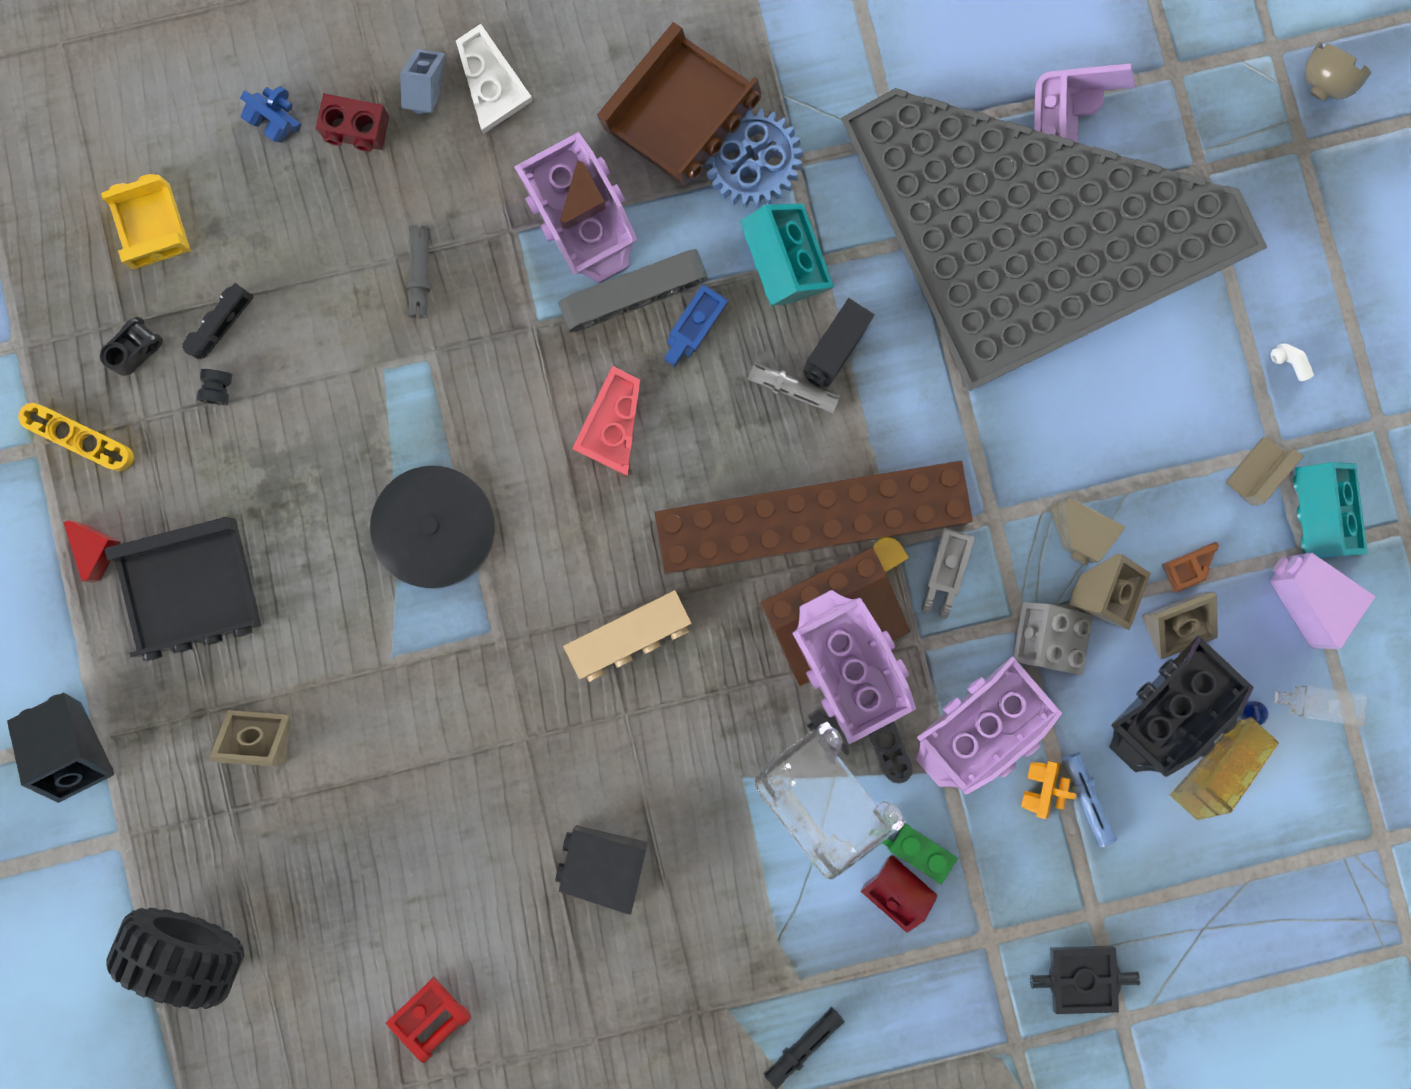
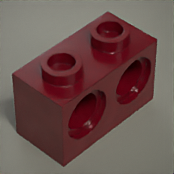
M323 93L316 130L324 141L331 145L342 146V143L354 145L356 149L361 151L382 150L390 116L381 104ZM344 118L339 126H332V122L335 119ZM368 123L373 124L370 131L361 132L364 125Z

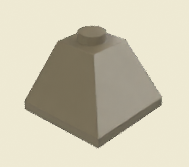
M1069 497L1053 503L1050 508L1064 550L1072 553L1071 559L1083 565L1100 562L1125 528L1124 525Z
M1117 553L1080 575L1077 585L1072 590L1069 605L1095 618L1130 630L1151 573L1124 555Z

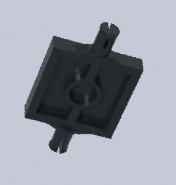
M1114 946L1050 948L1051 967L1049 975H1030L1032 989L1050 988L1053 1012L1055 1014L1119 1012L1118 996L1121 986L1140 985L1138 972L1120 973L1116 960V948Z

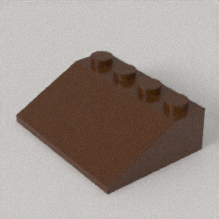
M873 547L759 603L799 686L810 681L806 672L811 670L793 635L799 624V607L830 590L849 599L861 598L881 632L887 631L892 641L910 632L889 579Z

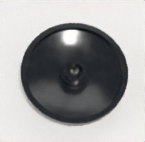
M422 466L400 474L383 489L372 511L370 533L372 544L379 560L392 575L416 587L437 589L458 584L473 575L480 568L493 544L495 520L487 496L472 479L448 467Z

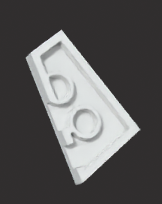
M481 24L456 40L483 134L533 101L529 92Z

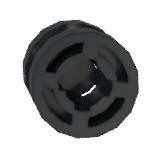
M201 369L200 380L204 385L198 390L196 400L215 405H228L229 394L226 387L231 385L233 374L214 369Z

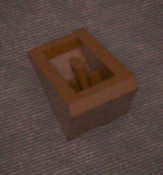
M577 161L560 219L561 226L565 229H570L606 209L601 193L585 164Z

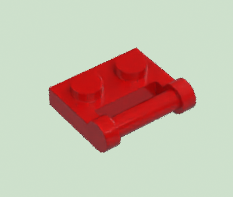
M433 976L385 1024L420 1062L426 1063L432 1057V1052L460 1025L464 1026L472 1017L468 1010L460 1005ZM446 1009L452 1016L424 1043L420 1042L417 1036Z

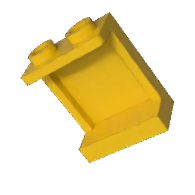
M146 174L141 176L138 181L129 184H115L108 191L101 193L102 199L110 206L123 249L118 250L121 262L131 269L135 270L191 251L170 183L160 175Z

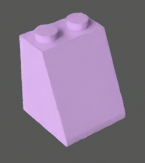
M1313 553L1281 558L1274 566L1273 572L1275 574L1270 580L1271 585L1305 640L1314 649H1341L1376 597Z

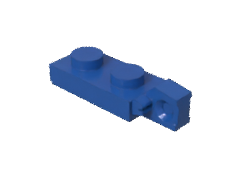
M702 284L669 333L670 337L667 340V344L672 347L664 357L665 362L675 368L683 355L690 358L693 352H696L729 300Z

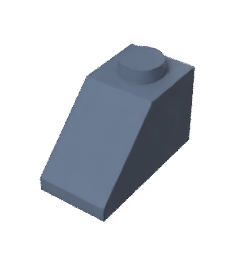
M415 49L400 73L401 108L410 109L418 114L432 113L439 100L445 65V53Z

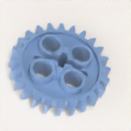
M749 109L746 117L742 118L738 129L734 133H729L725 138L720 151L707 160L705 167L710 169L706 172L708 179H715L712 182L714 190L722 188L720 194L723 199L731 194L733 205L739 199H742L744 208H747L750 201H754L756 208H759L762 199H765L768 205L772 204L771 196L773 195L780 200L783 199L782 188L788 191L792 190L789 180L798 181V173L795 170L802 169V161L798 159L803 157L802 149L797 148L800 145V138L793 137L795 134L793 126L786 128L785 118L776 122L775 112H772L766 118L764 117L763 109L759 110L757 116H753L752 111ZM755 134H762L765 136L763 140L759 142H753L750 140L751 137ZM736 151L740 153L734 160L725 158L729 152ZM750 156H753L755 159H756V158H759V159H758L757 161H754L752 158H750V159H748V158H749ZM773 157L782 159L781 163L776 166L767 164L768 160ZM747 175H755L757 177L753 183L747 184L742 181Z

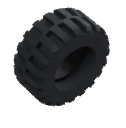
M139 908L130 912L122 920L106 959L108 973L115 982H120L123 988L136 992V995L143 998L148 997L155 1002L167 1003L179 1008L183 1006L189 1009H198L199 1007L208 1009L218 1006L228 997L243 961L244 950L238 938L233 937L232 933L222 930L220 926L214 923L211 924L199 917L195 918L189 916V914L177 913L168 909L148 908L146 910Z

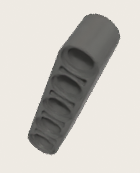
M693 249L567 296L560 300L558 304L569 332H577L694 288L706 282L708 276L698 250Z

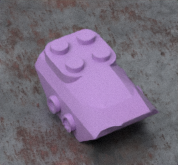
M579 132L514 166L530 195L525 198L528 206L534 215L540 213L545 222L540 225L548 242L552 240L556 242L573 275L580 273L600 283L629 267L631 247L638 239L621 204L625 201L624 196L617 184L611 186L606 177L610 174V171L602 157L598 159L595 157L593 151ZM577 161L585 164L601 193L606 209L570 229L562 228L560 219Z
M830 590L799 607V624L793 635L811 669L806 674L815 690L819 687L821 688L825 696L821 703L829 718L835 716L849 744L916 710L910 687L905 679L909 676V673L901 659L896 661L891 651L895 648V645L887 631L881 632L861 598L849 599Z
M1013 656L985 680L982 677L975 680L967 688L969 693L964 698L959 700L956 697L943 708L945 714L917 737L920 741V749L916 761L939 787L960 788L967 795L994 780L999 775L1001 778L1007 776L1015 769L1016 765L1014 762L1021 756L1028 757L1038 750L1041 746L1039 741L1045 737L1062 715L1061 711Z

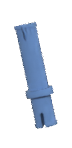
M1077 752L1065 756L1061 760L1071 779V790L1077 793L1096 838L1097 845L1104 847L1117 841V838L1114 836L1094 788L1096 782L1093 777L1089 776L1081 753Z

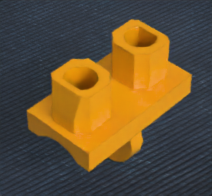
M1048 761V764L1030 763L1028 779L1043 782L1042 792L1038 794L1025 791L1021 807L1037 813L1036 817L1049 818L1054 795L1057 796L1055 808L1062 810L1065 808L1067 798L1076 800L1077 793L1068 791L1071 779L1061 777L1059 789L1056 788L1061 763Z

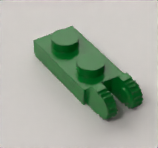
M883 812L880 816L882 822L899 830L893 841L878 829H872L869 835L887 846L889 851L942 885L958 858L906 823L902 824Z

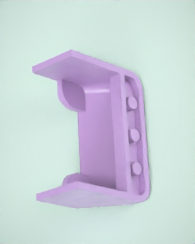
M1132 64L1049 71L1041 75L1035 87L1034 130L1061 136L1078 143L1079 116H1088L1098 112L1104 102L1105 90L1135 88Z

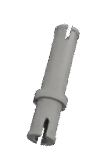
M754 362L747 380L766 386L773 390L772 393L777 395L778 393L788 395L833 414L840 395L827 392L819 387L786 375L787 372L784 370L779 372Z

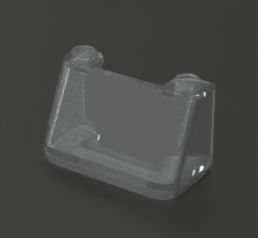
M826 721L774 757L756 776L755 786L760 796L819 872L827 879H834L897 832L903 826L905 820L902 818L898 807L886 801L878 805L875 804L838 755L842 751V737Z

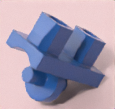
M282 86L274 90L266 87L263 90V95L260 93L252 95L248 91H243L240 99L246 104L240 117L253 126H260L265 116L270 122L264 134L272 141L282 143L290 131L298 132L302 125L286 113L292 109L293 105L287 101L289 92Z

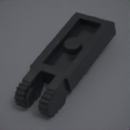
M234 283L232 287L226 288L222 292L219 299L220 302L215 309L208 312L201 320V327L198 331L189 333L186 336V340H183V351L196 359L208 356L207 353L212 351L254 298L253 295L237 283Z

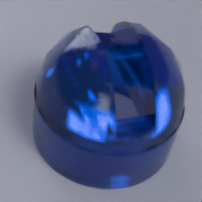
M1248 701L1240 717L1248 725L1259 726L1266 722L1269 712L1263 703ZM1254 706H1257V707H1258L1259 718H1260L1258 721H1257V712H1256V709H1255Z

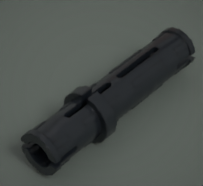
M831 1006L790 1048L786 1047L782 1051L783 1055L763 1073L774 1088L778 1089L796 1070L800 1071L804 1067L803 1063L845 1023L840 1014Z

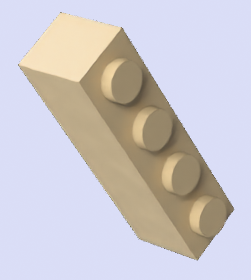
M674 590L564 645L563 648L579 680L587 677L588 681L591 682L606 674L603 668L615 663L616 668H619L633 661L631 654L641 649L644 654L649 653L661 646L659 640L669 635L674 640L688 633L687 626L692 623Z

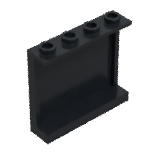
M222 517L105 548L107 560L115 561L135 642L136 651L130 652V657H142L143 662L163 657V651L173 649L174 654L193 649V643L203 641L204 646L222 642V636L233 633L234 638L252 634V628L262 626L237 521L234 518Z

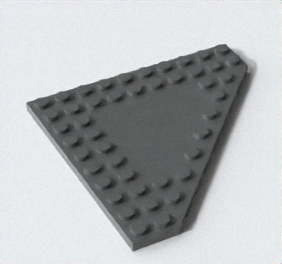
M898 88L892 89L841 118L969 391L985 385L1267 248L1240 190L1231 186L1219 185L1206 181L1207 179L1162 168V166L1139 159L1134 160L1095 146L1090 147L1054 134L1039 132L1017 123L1005 122L983 113L961 109L925 96L921 97L910 94Z

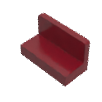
M893 855L886 859L879 873L868 880L860 891L906 933L926 920L938 897L932 889Z

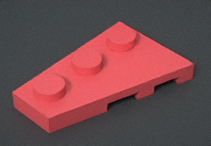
M614 366L611 367L572 450L628 476L640 379Z

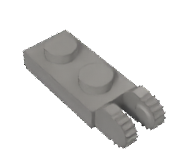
M948 528L943 529L926 585L928 589L921 611L929 613L934 603L936 590L947 593L940 608V617L948 618L954 598L959 593L975 539L974 536Z

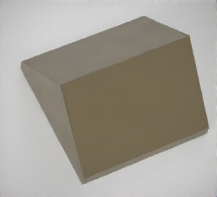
M1214 592L1198 593L1142 615L1161 660L1182 652L1198 635L1205 642L1218 638L1217 595Z
M228 710L210 753V762L277 766L286 763L290 715Z

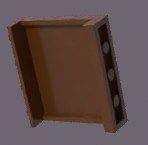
M673 22L603 106L597 116L604 130L686 187L691 180L699 177L707 160L720 151L723 141L729 133H734L738 129L747 111L757 106L761 98V90L756 77L748 81L686 39L683 28Z

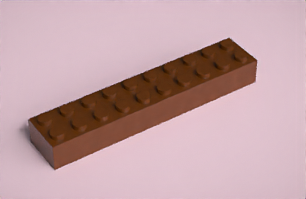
M962 460L654 511L665 575L961 526L973 522Z

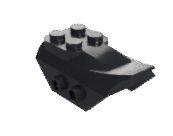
M1199 635L1175 660L1169 659L1158 670L1160 675L1152 683L1150 681L1145 683L1136 693L1138 698L1111 724L1114 731L1109 748L1134 772L1156 771L1160 772L1164 777H1168L1197 760L1200 756L1205 757L1215 747L1214 741L1222 733H1229L1238 723L1236 719L1242 714L1254 687Z

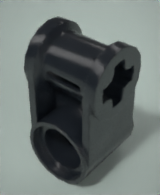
M134 317L126 322L121 330L103 346L100 351V361L105 367L119 375H130L160 348L163 342L162 337L158 334L154 335L144 325L145 322L141 317ZM124 353L123 361L115 365L117 355Z

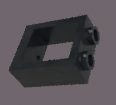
M848 298L807 359L803 370L807 374L806 379L818 387L825 385L829 388L868 329L875 314Z

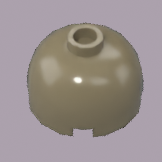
M1318 42L1306 62L1304 74L1307 83L1312 87L1310 93L1319 100L1326 101L1328 97L1340 100L1352 96L1363 86L1371 75V71L1365 65L1361 70L1355 66L1357 59L1347 52L1327 43L1323 48L1322 43Z

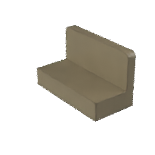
M1261 438L1226 480V484L1252 506L1263 504L1304 456L1294 448L1283 451L1269 438Z

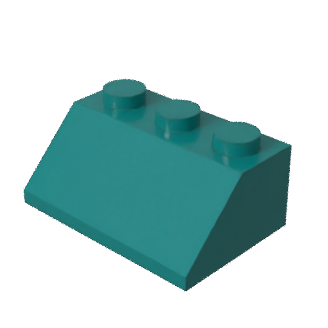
M803 203L764 205L740 221L745 240L748 242L754 259V265L758 270L765 295L771 306L791 304L834 288Z
M1328 462L1296 467L1293 486L1299 497L1297 517L1299 522L1302 523L1303 536L1301 537L1302 551L1305 554L1313 553L1321 559L1368 554L1356 463Z

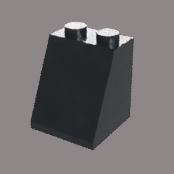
M63 692L53 695L47 701L33 708L25 709L19 715L7 720L21 786L59 803L114 775L113 768L82 703Z
M576 825L573 828V832H567L562 850L568 853L565 864L559 863L555 879L556 882H560L558 892L631 915L648 842Z

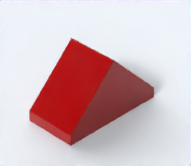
M71 520L63 522L81 581H101L110 563L107 560L105 548L119 545L120 541L84 523Z

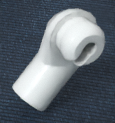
M1287 343L1279 344L1276 349L1271 351L1270 356L1274 363L1282 364L1286 361L1293 365L1299 381H1305L1314 376L1304 351Z

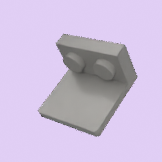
M1023 602L1013 657L1019 664L1082 675L1093 616L1050 604Z

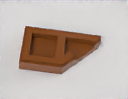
M1217 542L1162 564L1174 592H1179L1206 580L1210 571L1211 561L1219 547Z

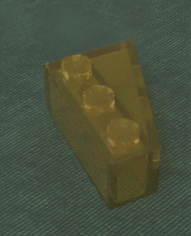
M1252 717L1240 720L1229 733L1221 736L1215 743L1214 749L1196 764L1172 791L1170 796L1196 820L1231 813L1279 742Z

